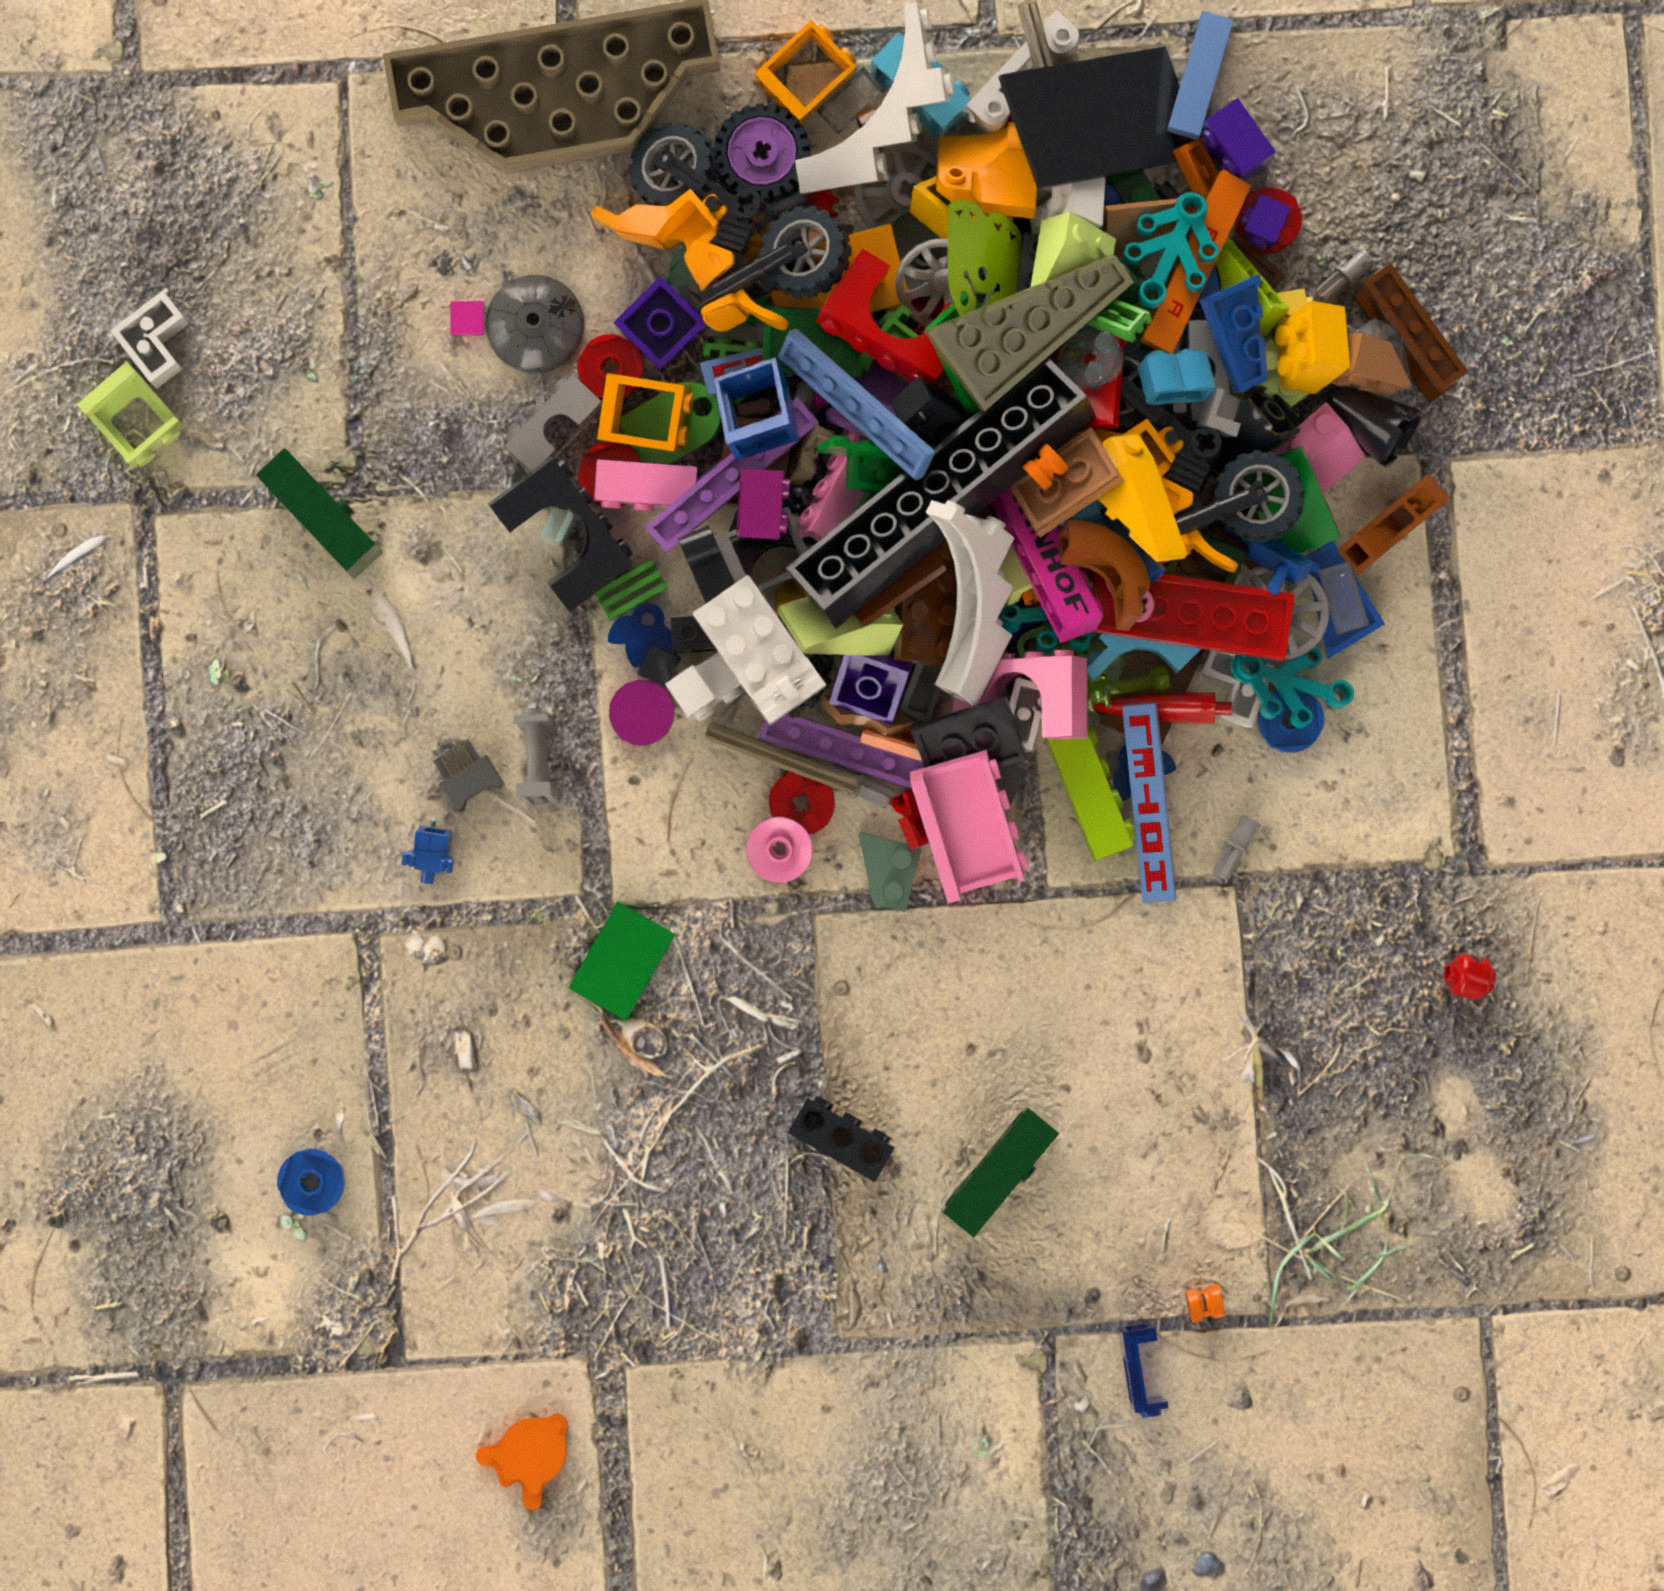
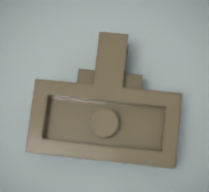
M816 424L802 440L791 448L787 472L789 488L792 485H803L806 480L810 481L813 478L817 469V463L814 462V459H817L818 445L828 441L833 436L834 431H829Z

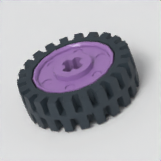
M759 103L754 107H750V105L742 107V110L739 112L736 110L728 120L726 119L723 122L714 143V149L718 156L715 160L719 163V172L717 174L725 188H728L734 196L741 190L752 189L763 198L765 203L776 201L798 190L799 182L795 160L811 156L809 138L804 127L799 124V120L795 116L790 115L786 109H778L776 105L772 104L764 106L763 103ZM759 148H763L764 152L769 150L767 152L768 158L762 160L760 156L755 158L757 156L756 150Z

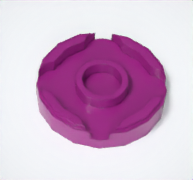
M635 680L624 684L615 692L609 705V719L613 730L622 740L632 745L648 746L658 742L669 733L674 723L675 708L671 696L662 686L649 680Z

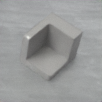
M1217 387L1208 400L1204 401L1196 427H1211L1226 438L1237 437L1241 424L1234 422L1240 400L1225 394L1224 389Z

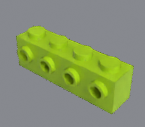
M1093 728L1087 729V738L1056 740L1046 738V743L1093 861L1101 860L1133 846L1131 840L1135 839L1136 836L1130 821H1123L1119 809L1124 806L1117 789L1111 791L1106 779L1111 777V773L1104 758L1099 760L1094 747L1099 746Z

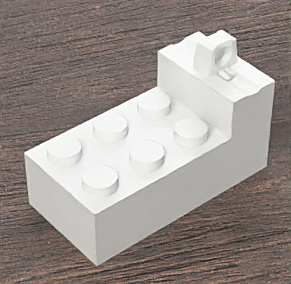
M749 575L692 613L769 726L825 688V682L809 659L804 656Z

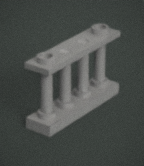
M541 708L522 709V715H514V723L526 733L527 777H524V783H516V797L526 805L560 804L559 790L548 781L546 732H557V724L548 714H542Z

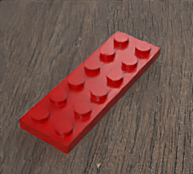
M1094 571L1091 594L1099 599L1103 608V617L1097 629L1092 631L1093 633L1285 661L1295 597L1293 593L1279 591L1278 594L1273 595L1266 589L1163 574L1159 579L1150 584L1151 587L1148 590L1154 600L1152 615L1146 621L1135 622L1129 631L1116 630L1113 595L1107 588L1105 579ZM1145 600L1143 601V613H1145L1144 608L1147 604Z

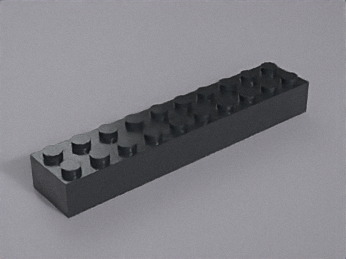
M1047 357L986 411L979 410L933 448L935 454L923 478L915 480L904 471L786 567L795 584L832 626L837 629L946 540L938 524L926 513L932 500L944 505L949 500L962 506L965 509L964 514L970 516L978 514L1027 474L1022 466L1028 460H1034L1036 457L1040 459L1039 450L1046 443L1055 451L1096 417L1087 395Z

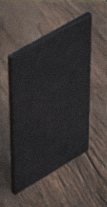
M1166 46L998 76L1037 190L1175 164L1178 161L1173 150L1196 140L1167 131L1180 85Z

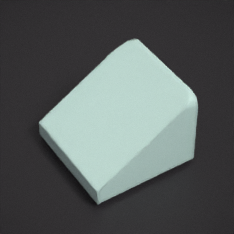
M553 508L541 532V537L560 547L564 546L576 520L574 514L567 510Z

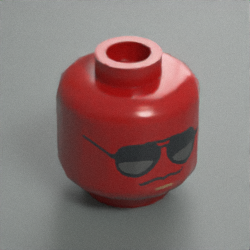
M1462 953L1458 954L1452 962L1446 964L1443 978L1448 983L1449 991L1453 995L1478 1000L1493 990L1496 982V971L1486 958Z

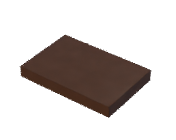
M932 550L854 614L863 627L871 624L947 570Z

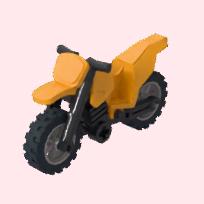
M677 122V125L665 123L662 124V128L657 129L655 127L651 129L646 138L642 137L637 144L639 146L637 150L632 151L630 157L632 164L628 168L629 174L632 176L630 182L637 191L636 193L648 205L636 204L620 215H616L599 206L594 207L591 211V216L600 225L616 232L622 239L663 250L671 249L684 242L687 250L684 255L685 262L702 292L697 293L685 285L680 288L679 296L695 310L701 311V316L706 325L719 332L728 331L745 322L750 313L774 328L786 330L789 322L785 318L760 307L755 301L775 290H781L787 295L789 293L793 297L801 299L802 296H807L808 298L817 297V293L820 292L825 294L831 290V286L834 283H839L843 271H847L850 265L848 261V256L852 254V248L848 244L850 238L843 229V226L828 211L824 209L820 211L815 206H809L808 209L798 206L794 207V211L783 212L779 215L781 218L778 219L776 212L765 203L756 191L744 189L735 196L729 194L716 183L717 178L715 175L716 172H719V163L715 160L718 157L715 149L696 128L692 126L689 128L685 123ZM686 148L687 150L678 158L677 149ZM694 156L693 166L687 165L686 162ZM665 176L661 188L658 187L654 180ZM672 182H673L676 186L673 187V188H670V186H671V184H672ZM764 215L767 217L764 223L759 222ZM809 232H819V234L811 242H809ZM826 239V250L815 249Z
M1128 342V344H1125L1123 365H1128L1136 371L1129 377H1122L1120 404L1127 410L1119 412L1118 428L1094 431L1101 442L1114 436L1140 435L1154 457L1187 555L1191 554L1192 549H1195L1214 565L1228 572L1235 573L1238 564L1213 549L1203 539L1201 534L1219 526L1221 528L1226 526L1233 535H1238L1243 540L1249 542L1253 540L1263 543L1267 542V540H1276L1282 537V534L1289 532L1295 526L1302 513L1304 485L1300 474L1288 459L1277 456V453L1270 451L1265 453L1261 452V450H1255L1249 454H1240L1237 456V459L1227 463L1223 472L1220 473L1215 488V499L1212 500L1213 503L1202 507L1199 501L1201 492L1211 475V467L1219 462L1222 455L1220 434L1211 427H1202L1196 431L1188 430L1171 413L1164 410L1161 405L1147 404L1143 389L1137 387L1133 381L1140 376L1138 366L1149 352L1144 348L1143 350L1138 348L1134 343ZM1077 432L1060 447H1062L1063 445L1077 437L1082 432ZM1210 442L1213 444V451L1205 449L1201 452L1199 449L1200 444L1207 446ZM1257 473V481L1253 482L1251 486L1243 480L1246 476ZM1262 473L1269 474L1276 478V480L1265 488L1262 482ZM1238 484L1245 489L1235 493ZM1281 484L1285 498L1270 496L1268 493ZM1267 502L1281 504L1283 506L1281 507L1280 511L1272 517ZM1264 511L1267 518L1266 520H1252L1255 512Z

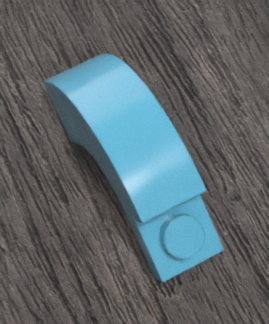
M1102 634L1097 642L1105 651L1102 653L1097 649L1087 658V678L1093 682L1115 659L1133 650H1145L1156 654L1177 674L1201 649Z

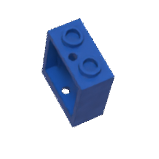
M776 357L759 361L755 365L740 370L729 371L725 375L713 379L726 445L737 461L800 440L787 376ZM776 385L782 414L739 428L733 399Z

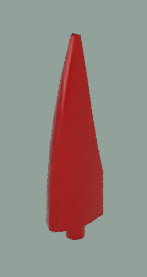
M1216 692L1152 693L1087 701V710L1123 716V705L1157 702L1159 722L1215 725V715H1232V702L1216 701Z

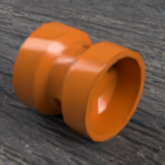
M1047 443L1039 450L1040 459L1036 457L1034 460H1028L1022 466L1044 491L1053 484L1054 473L1063 475L1070 468Z
M1219 1284L1210 1285L1206 1290L1202 1291L1196 1289L1185 1290L1187 1307L1192 1323L1201 1322L1205 1317L1209 1316L1215 1319L1225 1317L1224 1303ZM1201 1297H1203V1301H1204V1305H1205V1310H1206V1311H1204L1203 1302H1202V1298H1201Z

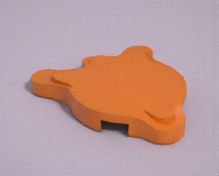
M554 1413L548 1417L523 1418L513 1424L499 1442L480 1447L476 1452V1460L481 1465L491 1466L496 1469L499 1483L502 1487H510L513 1483L520 1482L524 1506L529 1510H536L542 1504L543 1490L546 1483L554 1478L564 1466L567 1457L566 1431L568 1429V1420L559 1413Z

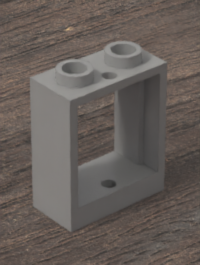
M787 506L781 509V512L787 513V529L799 556H801L813 545L811 542L805 544L803 538L796 535L800 526V516L798 512L791 514ZM737 529L715 538L734 584L746 576L732 546L746 539L736 537ZM786 572L756 585L761 594H765L794 580L789 572Z

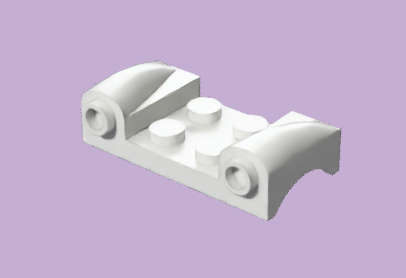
M1056 10L1043 23L1053 64L1060 56L1072 55L1079 45L1078 29ZM1027 41L966 105L970 114L965 117L964 121L978 134L998 131L1004 128L1007 123L1010 110L998 76L1034 69Z

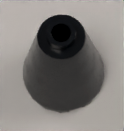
M1259 385L1246 391L1234 419V422L1241 424L1237 437L1226 438L1221 436L1222 455L1219 462L1214 465L1220 473L1223 472L1227 463L1237 459V456L1240 454H1249L1255 450H1261V452L1268 453V451L1273 452L1295 438L1300 432V428L1296 429L1295 426L1299 422L1297 415L1281 396L1275 394L1271 397L1264 393L1267 388Z
M1351 385L1342 386L1341 388L1336 386L1327 399V403L1348 426L1354 438L1385 468L1393 464L1398 458L1393 454L1395 451H1398L1401 447L1406 448L1421 421L1419 415L1422 414V411L1368 391H1358L1357 387Z

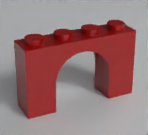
M862 248L822 306L816 322L827 333L838 335L849 342L853 349L873 357L883 368L895 371L906 378L909 383L919 376L935 385L945 369L933 344L925 333L910 339L896 338L882 331L874 322L870 312V301L884 282L890 265ZM947 302L942 311L940 312V314L943 311H945L951 305V303Z

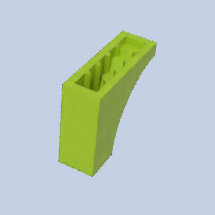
M1226 239L1215 262L1220 276L1221 290L1251 276L1260 274L1231 239ZM1260 274L1261 286L1257 287L1258 302L1259 305H1262L1263 317L1260 318L1261 338H1264L1287 313L1289 308Z

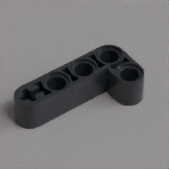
M709 525L678 538L705 604L734 585Z

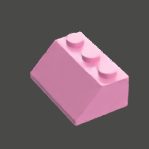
M1327 402L1296 428H1300V432L1295 438L1273 451L1279 455L1303 445L1323 493L1366 457L1348 426Z

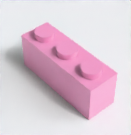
M597 459L594 502H601L600 508L620 509L621 504H633L635 511L653 512L654 506L669 507L696 484L697 467Z

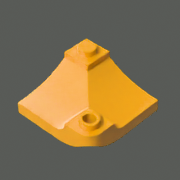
M1008 122V127L984 134L967 136L939 135L936 191L950 202L962 199L975 202L980 206L983 213L991 214L998 212L1005 216L1034 219L1037 187L1014 122Z

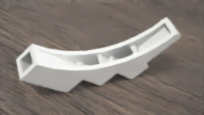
M922 3L904 4L905 37L902 58L894 82L881 106L863 127L844 142L820 154L795 160L800 194L884 181L883 174L887 173V164L884 153L879 154V148L916 142V134L921 132L918 114H913L912 108L951 102L950 94L954 93L953 77L951 73L947 74L946 68H932V63L936 62V51L933 42H928L927 29H931L929 10L923 9Z
M932 500L926 513L938 524L949 544L957 580V610L953 635L945 662L935 685L954 698L977 705L1012 637V634L1002 628L1004 622L998 619L1013 589V586L1003 579L1005 574L999 568L1015 537L1004 530L1005 523L994 517L988 516L984 520L976 516L964 514L965 509L952 501L947 500L944 505Z

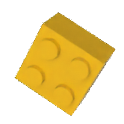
M1309 301L1276 327L1275 343L1277 344L1279 360L1277 371L1280 375L1281 389L1316 394L1350 368L1344 306Z

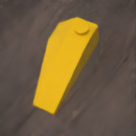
M1139 434L1109 437L1102 444L1125 481L1098 498L1107 508L1105 514L1112 520L1118 518L1130 530L1129 536L1156 562L1185 559L1187 551L1154 457Z

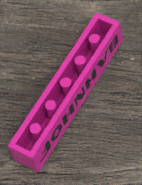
M1008 488L992 501L991 505L998 519L1006 524L1004 530L1015 537L1011 545L1060 643L1096 630L1103 617L1102 605L1097 597L1092 596L1088 588L1087 575L1082 568L1060 565L1058 539L1060 525L1040 538L1013 492Z

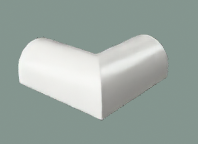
M1208 650L1200 673L1231 685L1225 702H1232V715H1220V717L1239 726L1252 728L1261 701L1250 684L1241 683L1233 676L1231 661L1237 654ZM1270 663L1264 665L1271 668H1275V665H1272ZM1242 664L1245 671L1249 673V668L1246 665ZM1263 680V681L1265 682L1266 686H1268V683H1269V682Z

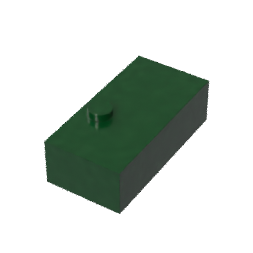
M286 448L282 449L256 474L265 486L353 579L383 553L351 518L355 512L342 498L336 502Z
M1024 1107L941 1208V1211L974 1238L1020 1181L1025 1183L1036 1169L1034 1164L1059 1133L1031 1109Z

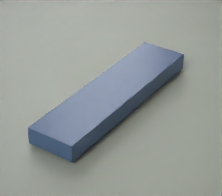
M1202 11L1167 131L1192 139H1199L1234 20Z

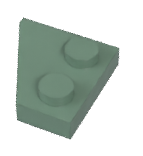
M860 832L859 839L873 904L906 912L922 848L910 850L908 844Z

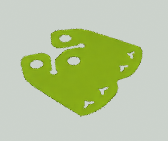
M963 199L953 201L948 205V283L951 296L960 316L976 308V297L967 279L964 278V271L968 272V277L974 289L986 295L999 283L1000 292L997 291L986 302V305L1013 295L1017 289L1022 246L1021 232L1009 218L998 212L985 216L978 204ZM960 210H962V213L958 218L957 214H955L954 211L959 212ZM970 212L972 213V215H977V218H975L973 221ZM994 223H996L998 226H999L1000 224L1002 225V227L999 229V231L997 230V228H996V226L994 225ZM1009 230L1011 231L1012 235L1016 236V238H1013L1011 240ZM981 266H984L987 272V277L984 281L979 277L978 271ZM963 291L968 294L969 301L966 306H963L960 301V295Z

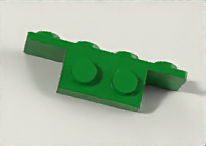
M831 436L828 441L818 445V452L847 456V490L877 494L905 471L871 440H862L860 443L850 442V438L847 436Z

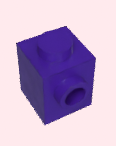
M1260 194L1254 209L1247 207L1240 225L1246 227L1242 237L1248 239L1247 243L1254 248L1265 250L1267 247L1272 250L1291 207Z

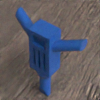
M1226 526L1220 528L1225 534L1245 546L1249 552L1248 558L1274 573L1268 585V590L1273 595L1279 593L1284 580L1294 585L1306 579L1309 572L1318 574L1321 570L1318 562L1312 561L1277 539L1267 540V542L1263 543L1253 540L1249 542L1243 540L1238 535H1233Z

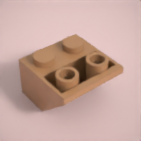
M1364 333L1347 334L1350 368L1331 383L1340 386H1350V383L1359 386L1358 391H1368L1376 395L1378 392L1395 394L1396 390L1410 388L1411 382L1391 342Z

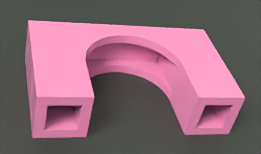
M1055 650L1054 656L1044 657V652H1025L1024 658L1016 659L1015 654L1003 653L978 704L1000 698L1003 690L1012 680L1026 675L1034 681L1041 694L1042 738L1056 740L1087 738V658L1074 656V650ZM953 697V713L975 706Z

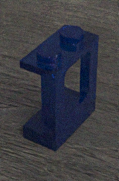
M1151 1323L1118 1328L1130 1408L1134 1413H1139L1142 1418L1162 1415L1161 1409L1169 1408L1168 1401L1163 1396L1146 1398L1138 1348L1140 1343L1158 1341L1156 1327Z

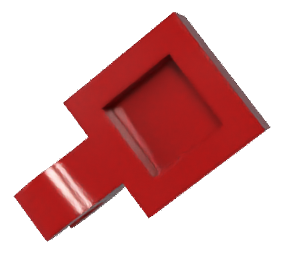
M913 789L891 798L893 809L904 816L898 822L910 850L929 844Z

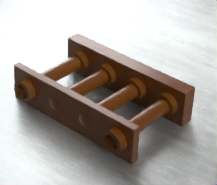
M1391 263L1362 283L1364 289L1354 295V299L1381 337L1391 342L1403 368L1430 404L1457 385L1456 381L1466 375L1468 370Z

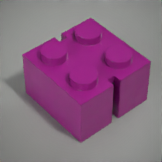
M740 470L736 537L778 540L780 539V533H786L787 513L781 512L782 500H786L789 497V479H783L784 471Z

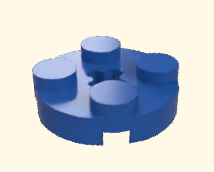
M1278 690L1271 693L1273 697L1281 701L1283 706L1282 712L1277 717L1266 719L1261 715L1259 708L1257 713L1258 731L1270 748L1283 753H1297L1307 749L1317 740L1324 727V712L1320 702L1310 694L1294 690L1303 705L1309 708L1313 714L1312 722L1302 729L1296 727L1288 729L1287 724H1282L1281 718L1286 716V711L1291 710ZM1267 704L1268 709L1275 713L1273 705ZM1298 713L1299 719L1305 722V717Z
M310 1148L298 1151L287 1158L280 1167L277 1176V1187L284 1203L289 1209L301 1215H317L329 1211L341 1199L345 1189L344 1170L336 1158L324 1150ZM313 1172L317 1174L316 1179L320 1181L319 1188L314 1187L310 1192L306 1190L307 1184L302 1182L304 1176L309 1177Z

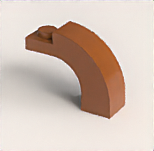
M1428 473L1380 515L1352 536L1337 551L1353 571L1359 575L1451 498L1431 474Z
M1069 519L1058 534L1060 565L1085 567L1102 576L1113 594L1116 630L1129 631L1134 623L1141 618L1143 613L1142 597L1151 587L1148 572L1141 557L1129 542L1113 530L1097 523Z

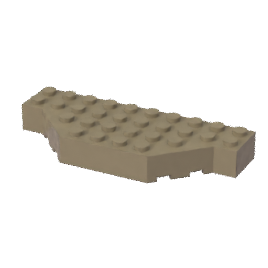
M688 0L383 53L393 117L398 127L430 121L505 174L632 152L639 146L637 144L642 137L645 138L688 76L720 71L708 0Z

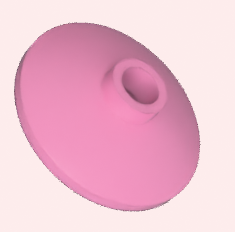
M772 817L760 822L750 833L746 845L747 859L752 869L763 879L777 883L792 881L803 874L810 864L813 852L812 841L806 829L795 820L786 817ZM777 842H782L786 845V851L778 853L774 845Z

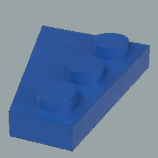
M1260 274L1251 276L1199 300L1234 394L1241 393L1268 380L1265 340L1261 338L1260 318L1263 317L1262 305H1259L1257 289V287L1261 286Z
M1334 541L1328 542L1306 556L1312 561L1318 562L1321 567L1318 574L1310 572L1309 574L1323 588L1328 601V625L1322 636L1328 659L1385 625L1348 563L1338 553V547ZM1312 590L1314 602H1318L1316 594ZM1317 611L1318 620L1320 622V611Z

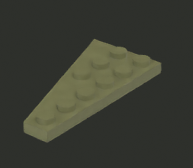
M1109 255L923 332L978 408L986 411L1133 284L1134 281L1118 258L1114 255Z

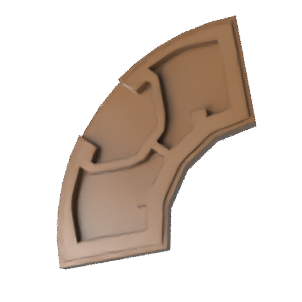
M832 694L823 696L822 707L839 725L855 724L869 727L884 737L911 732L913 722L899 711H897L893 723L890 725L829 704Z

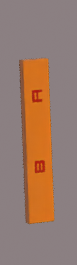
M1224 169L1219 172L1206 199L1208 211L1203 220L1211 240L1219 248L1217 258L1251 187L1250 184ZM1191 231L1187 242L1199 270L1205 274L1207 282L1217 258L1209 264L1203 263L1198 259L1197 251L1200 245L1193 231ZM1210 248L1202 249L1204 255H1214ZM1179 259L1165 286L1167 294L1164 302L1155 308L1151 316L1152 321L1149 325L1147 324L1140 339L1141 342L1157 351L1162 350L1165 353L1173 354L1203 288L1198 292L1187 290L1184 285L1186 274ZM1193 276L1189 278L1193 285L1201 284L1198 277Z

